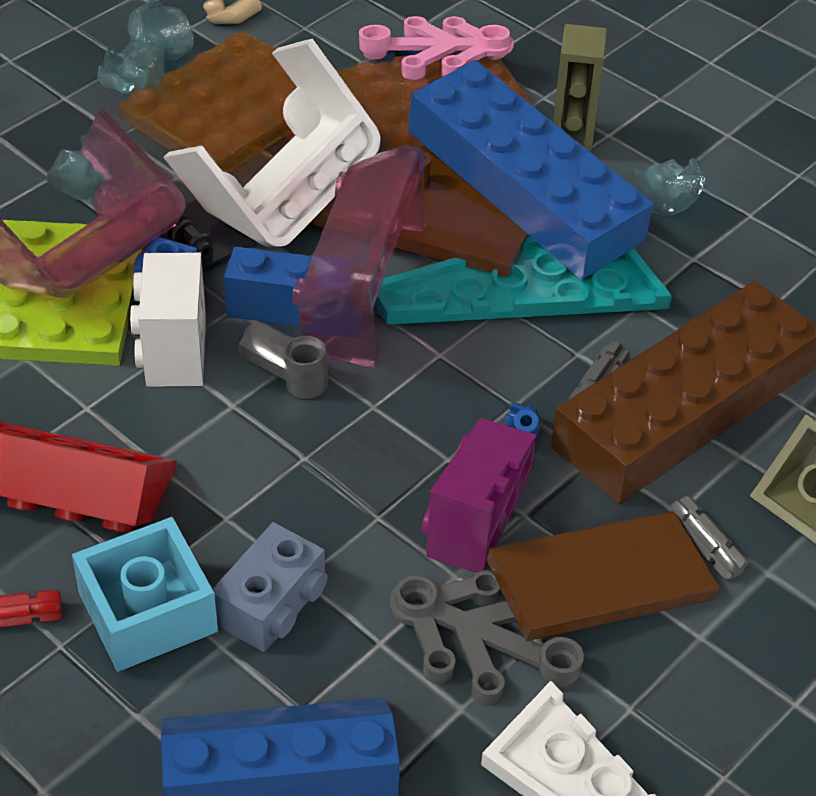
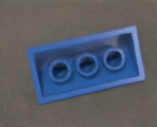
M385 697L163 718L161 751L164 796H398L400 762L393 714Z

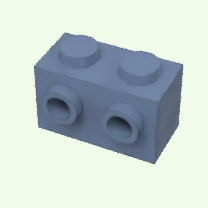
M272 522L212 589L215 593L217 626L265 653L278 637L284 638L291 631L297 614L308 601L314 602L322 594L328 579L325 573V549Z

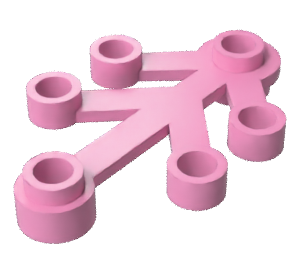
M457 16L445 18L443 20V30L427 23V20L423 17H408L404 20L405 37H391L390 29L383 25H368L359 30V48L368 59L384 58L388 50L422 51L416 55L406 56L401 61L402 76L410 80L423 78L426 75V66L443 58L442 76H445L483 57L491 60L501 59L513 50L514 45L510 31L506 27L487 25L478 29L466 23L465 19ZM455 51H463L458 55L447 56Z

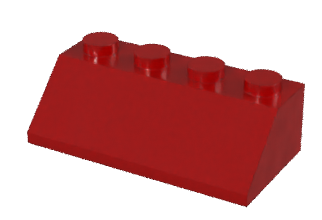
M0 421V496L7 497L6 505L13 508L37 510L38 505L55 508L54 516L58 518L84 521L85 515L103 519L102 527L121 532H132L133 526L152 521L176 468L177 460Z

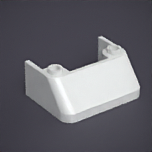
M313 38L279 47L272 53L297 86L286 98L283 106L284 119L295 136L244 187L240 185L234 176L222 172L202 145L170 151L163 157L208 213L266 247H279L289 244L376 155L380 147V134L376 125Z

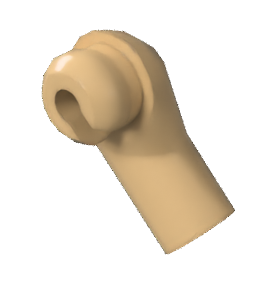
M207 0L203 8L208 14L206 18L213 24H240L261 11L262 5L260 0H241L233 6L225 7L223 0Z

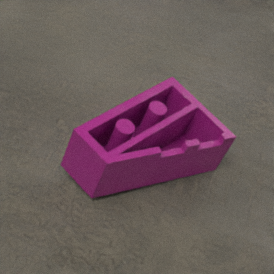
M480 418L469 435L465 434L463 436L457 453L430 491L429 507L425 513L421 533L427 535L426 557L475 573L487 570L489 565L487 562L489 548L497 547L533 467L536 434Z

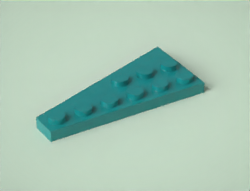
M528 236L525 241L524 251L517 263H513L512 271L508 278L499 276L498 270L494 269L492 273L466 267L465 260L452 258L369 282V297L387 325L670 309L672 295L634 248L581 280L531 236Z

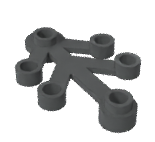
M479 571L472 578L435 586L430 579L424 576L412 575L400 580L390 594L389 607L392 615L399 622L414 627L424 653L423 675L434 684H444L449 682L455 674L456 657L450 649L443 646L436 624H439L455 632L473 675L472 697L481 705L492 706L499 703L503 698L505 687L504 676L494 668L485 645L538 667L542 677L548 683L552 681L556 687L568 686L581 675L584 653L580 645L574 640L566 637H555L541 645L532 640L526 641L525 637L498 626L514 622L516 619L507 601L497 603L501 596V589L492 571ZM486 585L493 588V590L483 591L478 587ZM471 599L474 603L483 607L462 611L451 606V604ZM410 603H420L422 605H412ZM434 662H443L448 666L443 669H438L431 666V664ZM560 664V665H564V666L567 667V668H565V669L557 668V667H555V666H553V665ZM491 683L497 688L488 691L482 689L480 685Z

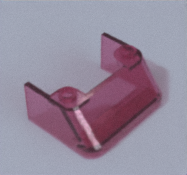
M105 109L97 112L80 150L108 180L99 186L93 198L94 208L100 217L40 257H37L0 218V283L3 286L12 290L56 298L72 297L174 227L180 220L186 206L182 192Z
M401 145L355 162L348 167L346 172L341 171L339 173L335 186L336 199L305 278H298L294 286L292 303L294 306H298L301 335L313 336L324 342L328 358L375 368L377 352L373 306L401 229L423 232L425 227L423 150L407 145Z

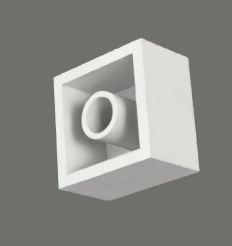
M144 253L142 272L134 273L133 283L135 301H140V304L132 305L130 314L131 333L140 334V339L135 340L136 368H144L146 387L203 386L206 310L201 253Z

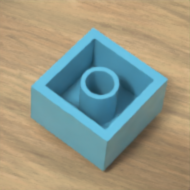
M173 517L72 554L79 595L117 672L218 632L215 593Z

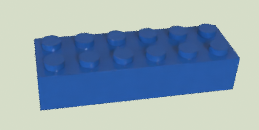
M474 60L411 93L408 132L581 280L645 241L654 203L478 61Z

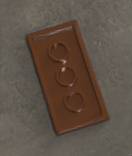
M674 511L489 548L487 562L526 641L714 600L719 591L718 584Z

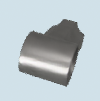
M256 320L245 329L243 338L238 344L239 356L286 380L288 392L294 397L312 399L326 391L328 388L327 351L324 342L319 338L313 336L293 338L266 323H260Z

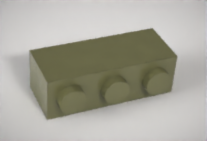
M564 24L553 123L591 152L607 28Z

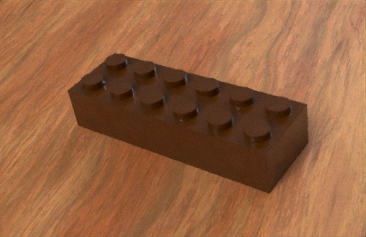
M754 280L558 406L555 411L551 448L620 505L812 372L816 365V324Z

